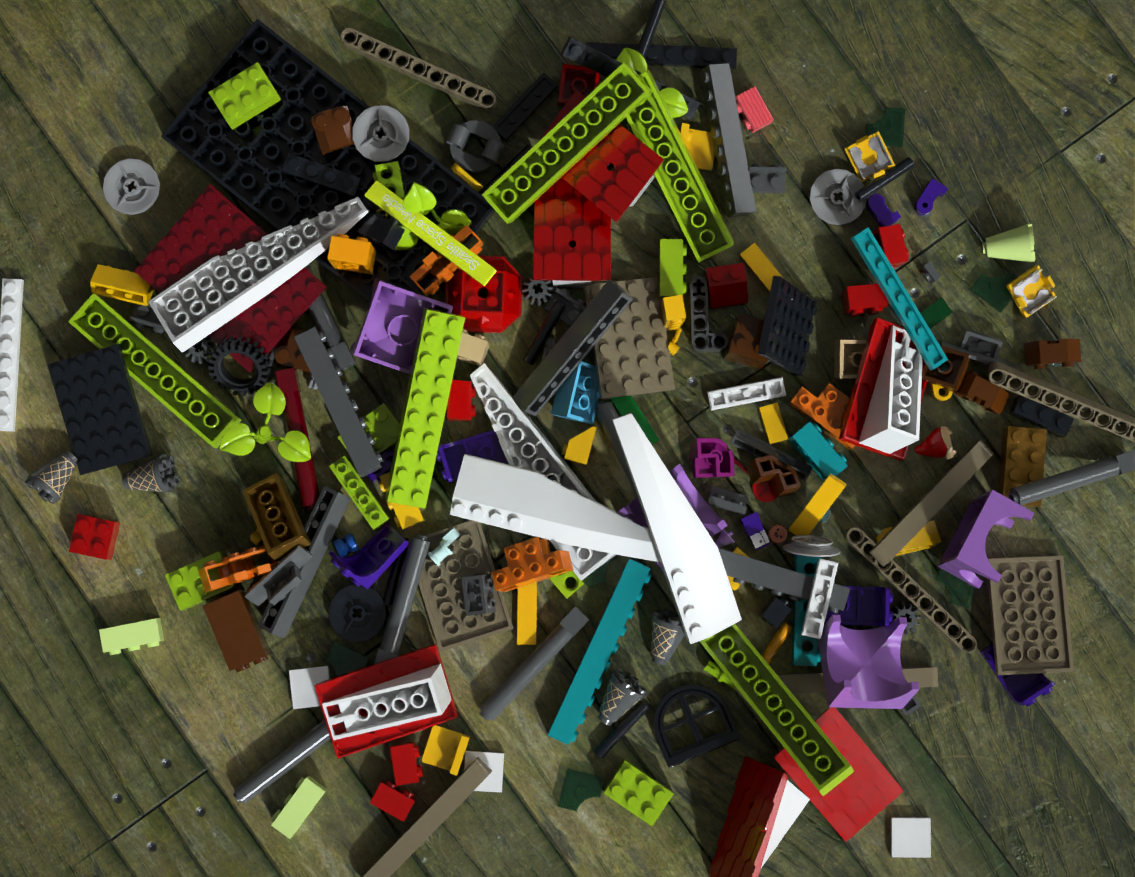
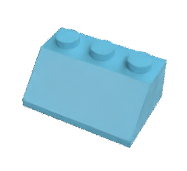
M583 361L578 364L556 391L551 411L552 415L593 425L596 414L594 410L597 408L596 405L600 397L596 367Z

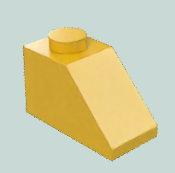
M591 427L570 439L568 444L564 443L561 454L565 455L564 460L587 465L596 427Z

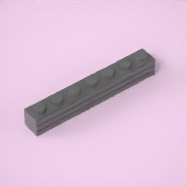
M737 429L730 443L757 458L773 455L782 464L795 468L798 478L804 482L809 477L813 468L740 429Z

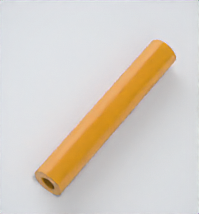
M785 622L781 624L761 655L768 664H770L793 629Z

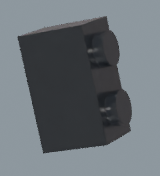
M771 597L758 616L772 627L778 628L792 609L788 607L790 603L782 597Z

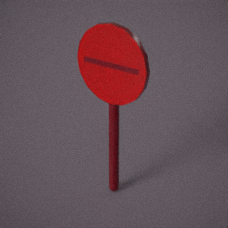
M734 458V463L749 475L747 468ZM770 481L753 484V494L758 500L771 502L776 499Z

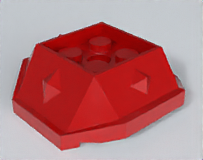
M479 256L495 268L497 272L483 286L462 269L457 268L453 272L454 276L446 282L445 303L453 306L452 314L465 317L464 330L476 333H502L521 317L523 277L504 256ZM486 289L489 295L486 298H480L478 296L480 290Z

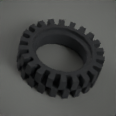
M232 336L229 340L225 338L222 343L219 342L209 359L208 370H211L209 373L210 377L214 376V383L220 381L218 385L220 389L226 386L225 392L229 393L232 389L234 390L233 395L237 396L240 391L241 396H245L247 392L249 395H252L254 391L257 392L264 386L271 371V360L268 359L269 355L267 352L263 353L264 348L262 346L256 348L258 342L254 341L253 344H250V338H246L244 342L243 336H238L237 340ZM232 353L246 355L254 362L256 375L249 379L233 377L224 368L223 358Z

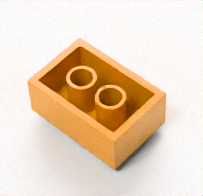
M337 234V237L331 236L328 260L335 269L373 274L376 251L367 238L357 237L354 240L349 239V236L344 234Z

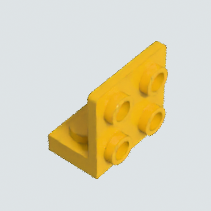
M682 123L680 133L697 168L712 171L715 154L711 132L689 129L690 124Z
M438 725L433 726L422 762L448 770L450 774L457 776L470 736Z

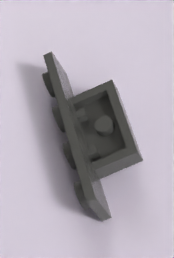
M966 328L960 345L941 340L940 345L970 354L969 361H972V359L977 360L984 366H989L993 362H1000L1015 368L1014 362L998 358L1003 344L1002 339Z
M297 545L271 569L272 571L264 575L245 593V598L257 606L262 604L267 598L271 604L276 605L293 588L300 584L302 578L299 569L312 558V554L302 546Z

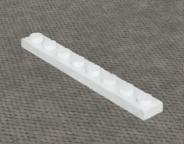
M22 279L2 280L0 314V431L15 432L24 285V280Z

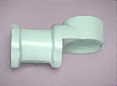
M453 528L439 542L440 545L427 554L440 566V562L447 555L453 554L447 546L461 534Z

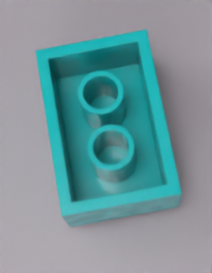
M808 422L788 440L808 464L813 467L820 478L825 481L830 473L837 476L848 466L845 463L847 460L840 452L836 453L833 449L834 444L830 439H824L820 434L822 431L816 423Z

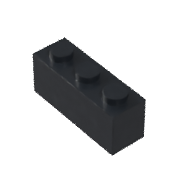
M366 208L368 213L349 231L391 250H395L405 231L399 226L400 222L391 217L386 219L387 217L379 212L373 214L372 210Z
M1021 395L1015 398L1009 412L1010 415L1040 429H1046L1047 432L1060 438L1067 436L1074 421L1072 417Z

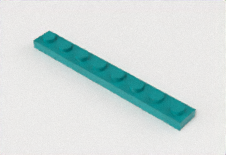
M869 227L851 238L852 242L928 368L934 370L947 361L948 358Z

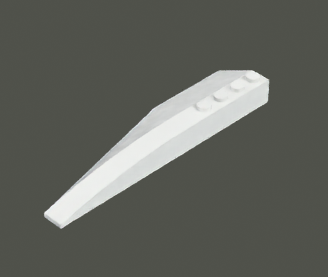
M359 197L337 205L334 210L318 213L319 216L310 220L306 218L300 221L298 225L293 227L292 225L263 236L260 241L254 243L251 241L245 244L246 246L238 250L232 249L227 251L228 254L220 257L218 255L211 258L148 302L173 344L183 353L298 273L330 247L331 236L337 237V234H345L368 213V210Z
M484 363L470 374L509 465L540 472L546 478L552 481L555 480L561 483L562 486L579 492V495L595 501L527 413L512 398L513 396L489 367ZM550 540L557 550L569 551L573 571L581 581L616 555Z
M629 413L612 419L686 639L692 644L709 638L742 620L718 547L633 415Z

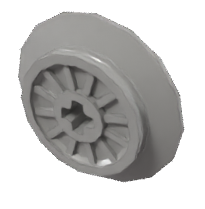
M373 106L364 110L357 117L353 126V141L356 149L365 158L375 162H387L397 158L405 150L409 141V126L405 117L398 110L389 106ZM384 130L386 136H382V139H379L377 133Z
M129 158L119 161L108 170L104 177L103 192L105 199L113 209L122 214L135 215L145 212L153 206L159 196L160 182L158 175L149 164L142 160ZM134 183V185L136 186V190L132 189L131 191L128 188V186H132Z
M833 169L826 171L816 178L811 187L810 202L812 210L821 220L828 224L843 225L851 223L860 216L865 207L866 199L859 202L854 195L855 192L864 187V184L855 174L848 170ZM838 194H840V195H841V198H840L841 201H840V200H838L837 202L834 201V198H835L834 195L837 196Z
M812 535L794 536L791 538L793 542L782 546L783 550L789 553L811 557H831L841 553L840 549L832 546L833 541L831 539Z

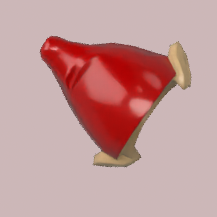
M946 426L936 428L920 445L915 447V453L933 458H953L957 451L953 450L950 438L952 431Z

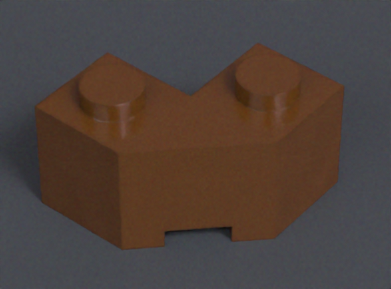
M1080 339L1040 340L1024 343L1026 366H1034V369H1045L1046 365L1062 364V367H1073V363L1081 362Z
M974 371L966 372L957 392H952L961 399L978 404L986 411L1001 415L1010 394L1004 388L981 378L980 374Z
M773 455L755 458L746 467L752 484L770 481L776 498L791 495L801 487L795 468L782 464Z

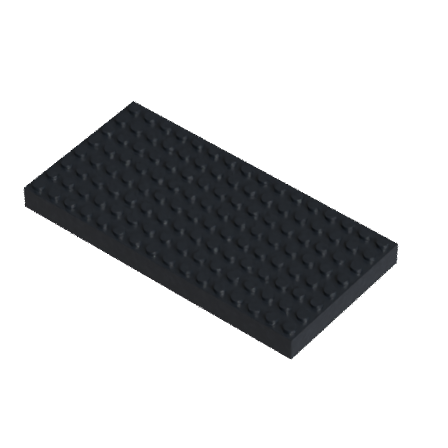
M259 19L253 23L161 136L169 145L276 230L290 225L292 227L298 225L300 221L306 218L309 220L319 216L318 213L334 210L335 206L359 197L366 208L372 210L373 214H375L380 208L364 196L374 184L373 172H376L375 165L395 161L399 163L405 195L410 190L413 182L424 186L436 198L434 211L438 217L441 218L444 212L451 209L460 210L471 220L469 228L477 235L496 212L481 194L410 138L405 150L397 158L387 162H375L365 158L356 149L355 144L322 155L310 117L335 107L347 106L354 125L357 117L370 107ZM258 62L281 100L232 130L208 92ZM384 130L377 133L379 139H382V136H386ZM288 153L361 178L356 197L284 173L282 169ZM385 173L382 178L388 179L392 174ZM429 211L427 215H424L434 224L438 225L439 222L435 219L431 211ZM349 230L344 234L348 235L349 239L354 240L360 237ZM471 235L462 244L468 247L474 237ZM419 237L417 244L409 250H391L368 240L376 251L372 275L335 269L328 260L329 248L314 259L370 303L375 278L425 296L409 276L424 264L422 260L432 251L434 253L438 251ZM429 273L418 284L425 290L436 278Z

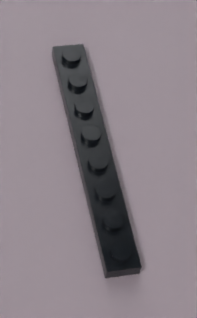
M570 36L560 53L605 77L610 76L622 64ZM635 70L638 75L641 74V72ZM654 79L659 91L670 88ZM682 94L688 107V112L683 116L692 120L700 102Z
M586 42L587 46L617 60L624 48L637 50L639 45ZM650 45L645 60L647 65L705 68L710 64L729 63L730 69H736L737 48Z

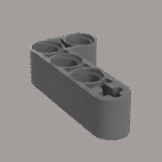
M701 276L694 277L689 284L691 348L699 353L721 352L728 345V338L723 333H709L707 281ZM696 282H699V284L703 287H701L699 291L700 295L696 296L697 287L693 286L696 284ZM701 301L704 305V308L700 310L696 309L694 307V302ZM695 320H702L704 327L701 329L696 328L694 325ZM698 338L703 339L705 346L702 348L697 347L695 340ZM721 338L724 341V346H715L714 339Z

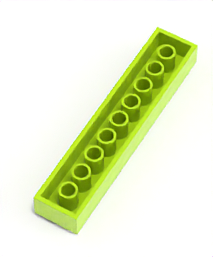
M623 62L489 187L482 196L507 224L512 223L649 97L653 91L627 62Z
M647 70L639 76L653 93L626 118L635 136L665 159L654 175L699 263L732 247L734 241L650 71Z
M93 293L68 321L99 349L120 344L129 375L213 448L217 449L219 447L222 437L229 427L241 422V418L97 294Z
M427 308L423 310L385 495L387 502L426 509L465 317L462 315Z
M736 624L700 641L822 796L826 795L854 772L852 766Z

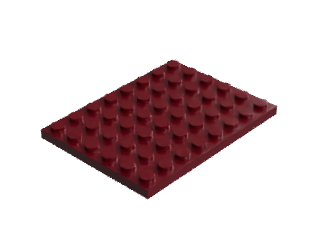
M210 184L136 268L135 272L156 291L161 293L211 258L218 255L220 257L228 254L227 251L232 249L238 250L246 246L245 244L251 241L253 243L260 241L263 236L268 234ZM304 267L282 285L208 336L217 344L219 342L222 343L225 338L229 340L232 336L235 337V340H237L238 336H243L244 342L246 338H250V344H253L254 341L258 342L256 348L262 346L264 348L263 353L267 352L269 354L327 286ZM240 353L229 354L250 373L256 369L254 362L246 355Z

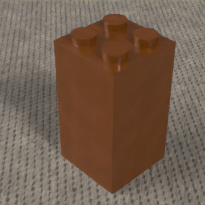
M739 314L733 323L724 360L761 369L768 362V359L758 354L764 320Z
M238 590L203 606L230 671L236 670V673L250 668V663L252 662L256 665L268 660L267 656L272 654L262 629L258 627L259 622L251 603L245 598V590Z

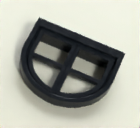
M684 685L673 689L663 697L655 712L654 731L669 769L741 738L724 700L713 690L701 685ZM685 696H702L710 700L715 707L692 715ZM679 699L686 719L664 727V716L667 709L675 700ZM718 710L727 730L702 739L695 719ZM688 722L696 743L672 752L665 731Z

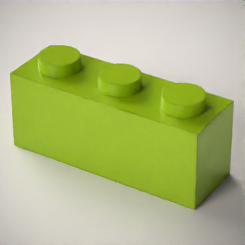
M660 239L659 298L661 299L686 294V282H683V275H686L687 265L683 263V256L687 254V245H683V239Z

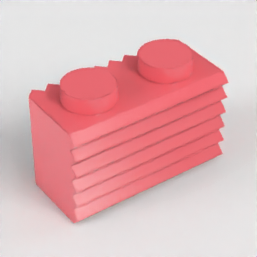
M756 86L735 97L738 114H742L744 118L742 122L746 130L750 129L751 133H754L773 122L774 119Z

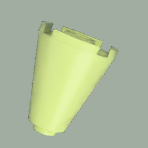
M1026 224L988 237L986 242H982L983 254L987 253V257L1035 262L1032 224Z

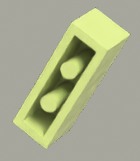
M160 618L99 630L103 653L109 652L110 655L120 654L121 649L128 648L129 651L139 650L140 645L147 644L148 648L159 646V642L164 641Z
M310 776L299 780L295 786L297 791L294 795L291 793L283 802L286 806L282 811L278 809L272 817L274 822L271 826L289 839L294 836L327 790Z

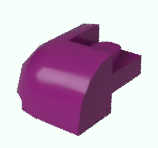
M696 438L693 440L689 452V459H692L693 478L734 476L733 452L722 439Z

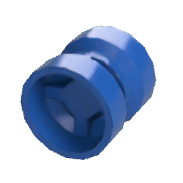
M352 533L345 535L343 539L338 538L333 541L340 557H345L349 552L359 550Z

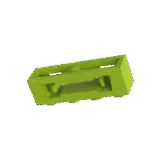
M344 455L329 466L373 530H376L391 519L363 478L359 476L356 468L347 456Z

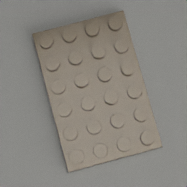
M658 277L614 282L620 285L633 299L593 346L600 400L675 390L666 327H664L660 306L662 301L659 298ZM606 283L583 286L586 307Z
M471 520L425 535L428 537L427 540L430 541L428 552H432L440 545L439 542L453 528L461 534L447 546L453 554L447 555L440 562V566L428 554L426 555L418 583L440 652L514 629L503 592L495 591V587H493V595L496 600L495 612L466 616L461 577L491 574V572L496 571L481 523Z
M1063 556L988 559L991 566L1002 575L998 583L988 579L996 676L1074 672Z

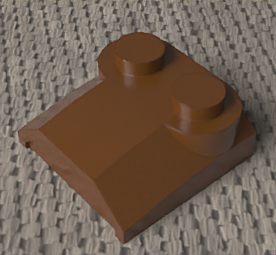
M347 106L335 107L310 117L322 155L354 144V125Z
M291 328L280 340L278 349L275 352V364L311 373L294 338L305 331Z
M940 345L948 360L934 370H930L927 364H925L922 380L944 387L947 391L957 392L968 368L970 354Z

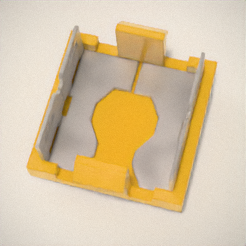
M879 131L870 136L866 135L856 140V143L844 148L861 182L871 177L876 179L884 175L885 170L895 166Z
M1035 265L1006 285L1024 318L1029 317L1057 297L1050 289L1055 287L1051 276H1043L1039 265Z

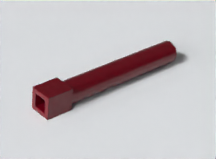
M289 368L275 371L278 387L283 392L286 400L284 414L288 432H302L309 441L297 369ZM311 447V459L309 461L294 462L302 507H306L307 510H313L320 496Z

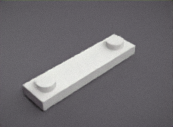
M783 377L708 391L707 395L710 410L712 411L784 397L786 392Z
M818 558L801 635L821 639L838 562Z

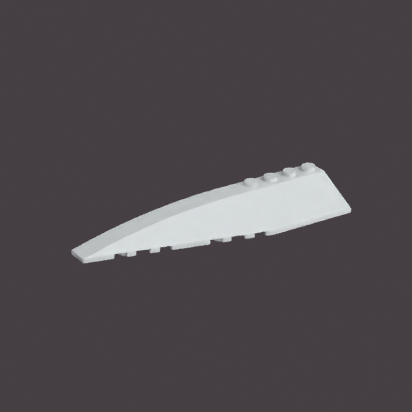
M464 455L452 498L450 515L564 544L660 562L649 528L642 527L632 522L633 520L616 514V511L590 498L579 495V492L573 489L570 490L562 486L561 483L546 478L540 472L476 456Z

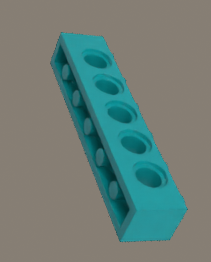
M795 554L794 571L814 577L818 558L823 559V557ZM807 563L813 565L814 570L811 574H807L804 571V566ZM801 599L800 602L793 600L791 664L817 666V662H820L817 638L801 635L806 614L803 610V605L808 600ZM808 640L811 643V649L805 652L802 649V643Z

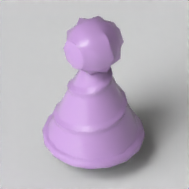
M723 529L717 539V547L720 548L735 543L730 537L734 533L732 531L727 533Z

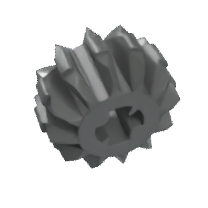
M528 276L530 283L523 282V286L527 287L522 289V293L527 294L524 299L529 300L532 298L530 305H533L535 300L538 306H541L540 300L547 304L548 300L546 297H553L549 293L554 291V287L549 286L552 281L533 280L531 276ZM541 286V291L543 292L535 294V290L533 288Z
M206 336L186 350L189 352L185 356L187 358L191 357V362L195 363L198 360L199 364H203V358L206 362H209L208 356L212 355L213 352L211 350H214L216 347L211 345L214 341L211 338L208 339L209 336ZM197 345H200L204 347V349L202 351L199 350L198 352V349L196 347Z
M900 602V609L896 605L893 606L896 612H892V622L901 617V615L905 616L907 614L908 621L904 634L909 635V629L912 632L916 631L913 625L920 626V623L915 620L920 619L921 615H915L918 609L913 608L911 610V603H908L905 608L904 602Z

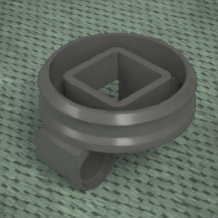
M477 120L468 121L462 125L453 124L446 143L450 145L454 162L470 173H482L491 169L495 164L497 165L505 148L497 131L490 124ZM470 135L487 141L481 159L463 152Z

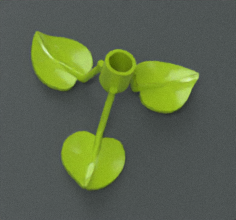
M624 48L617 58V61L621 63L627 62L633 69L641 73L647 71L646 60L636 50ZM665 88L660 91L673 118L681 117L688 112L686 102L678 90ZM625 118L619 124L625 128L629 125V122Z
M413 182L403 199L404 208L411 213L420 212L422 215H427L431 211L439 222L437 226L449 235H456L466 225H471V220L467 215L456 209L448 210L442 214L441 218L438 217L434 211L436 205L435 196L427 188L416 182ZM400 225L405 231L395 250H409L417 244L418 236L405 226Z
M267 383L260 388L253 398L255 409L259 413H267L263 426L259 427L256 433H250L249 427L246 424H234L225 432L220 443L221 451L244 456L252 452L255 447V440L260 444H265L269 440H281L282 442L277 446V451L284 459L292 462H306L311 459L310 444L308 438L302 432L290 431L285 435V438L272 436V429L268 426L271 414H282L286 405L283 392L273 383Z

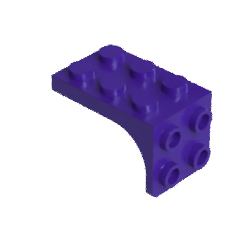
M494 430L456 442L439 444L437 458L444 465V468L441 469L443 478L451 484L457 482L465 454L509 465Z
M386 522L358 553L350 557H340L332 551L328 554L332 557L330 561L337 568L341 567L339 571L345 577H352L351 581L358 587L362 585L368 589L410 543L389 522Z
M844 586L850 588L844 611L838 610V613L827 610L824 623L826 624L832 615H840V625L889 626V622H892L893 613L889 611L890 603L893 601V592L890 591L889 587Z
M992 643L980 651V653L996 675ZM1043 673L996 676L1014 704L1026 705V707L1035 703V698L1042 694L1044 696L1053 690L1051 687L1055 685Z

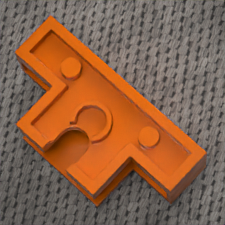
M466 225L453 238L462 244L472 235L477 240V243L470 250L478 255L482 251L483 242ZM432 251L422 260L424 264L409 277L425 296L428 294L433 295L439 290L440 287L438 285L443 281H449L454 276L453 272L459 267L439 252L434 253ZM431 273L436 280L424 290L418 283Z
M830 383L825 386L818 397H815L804 387H801L788 404L811 422L816 423L819 428L848 450L853 449L855 446L839 440L845 411L848 409L850 398Z
M535 537L505 547L504 552L508 567L493 571L491 574L495 591L507 592L573 571L569 551L557 550L551 552L548 539L543 538L539 540V537Z
M265 546L245 550L242 553L230 554L228 557L222 558V562L217 564L215 561L203 564L204 568L198 571L206 593L266 575L280 561L276 562L269 556L271 564L268 563L255 567L252 557L267 553ZM217 568L220 579L210 581L208 570Z

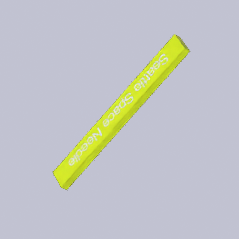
M377 180L365 193L364 196L399 221L403 226L483 286L497 272L495 268L420 212L411 213L407 211L403 206V200Z

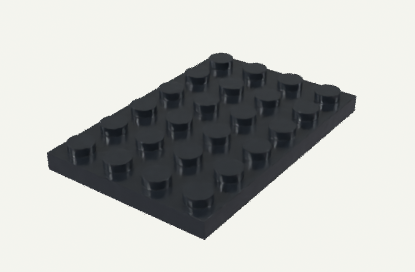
M773 276L758 354L793 375L802 376V371L806 368L805 356L810 348L809 336L813 332L814 325L812 321L813 316L817 313V304L781 276Z
M120 344L47 364L72 450L77 458L76 463L80 475L153 455Z

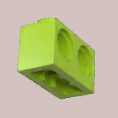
M398 161L375 165L376 172H373L374 182L377 180L390 191H394L403 200L405 193ZM385 173L392 174L388 179L382 178Z
M574 571L549 578L566 599L584 584ZM568 577L575 578L576 586L574 588L566 587L565 580Z

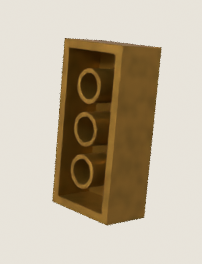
M1014 426L1003 428L998 493L1008 498L1011 488L1043 479L1046 429ZM1042 499L1022 506L1041 507Z
M277 473L242 490L267 553L276 562L282 560L297 545L303 548L311 545L287 486Z

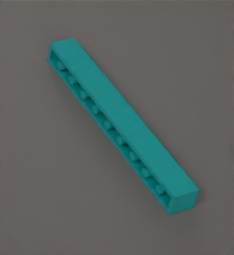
M628 560L553 721L548 736L567 745L570 742H575L579 733L576 731L578 724H583L587 716L584 711L587 706L591 707L595 696H592L595 688L599 690L603 679L600 677L603 671H608L611 664L609 657L611 653L615 654L619 647L617 640L619 636L623 637L628 626L625 623L628 618L632 619L636 609L633 606L636 600L640 601L644 593L641 588L644 583L648 584L652 573L649 572L651 568L634 560Z

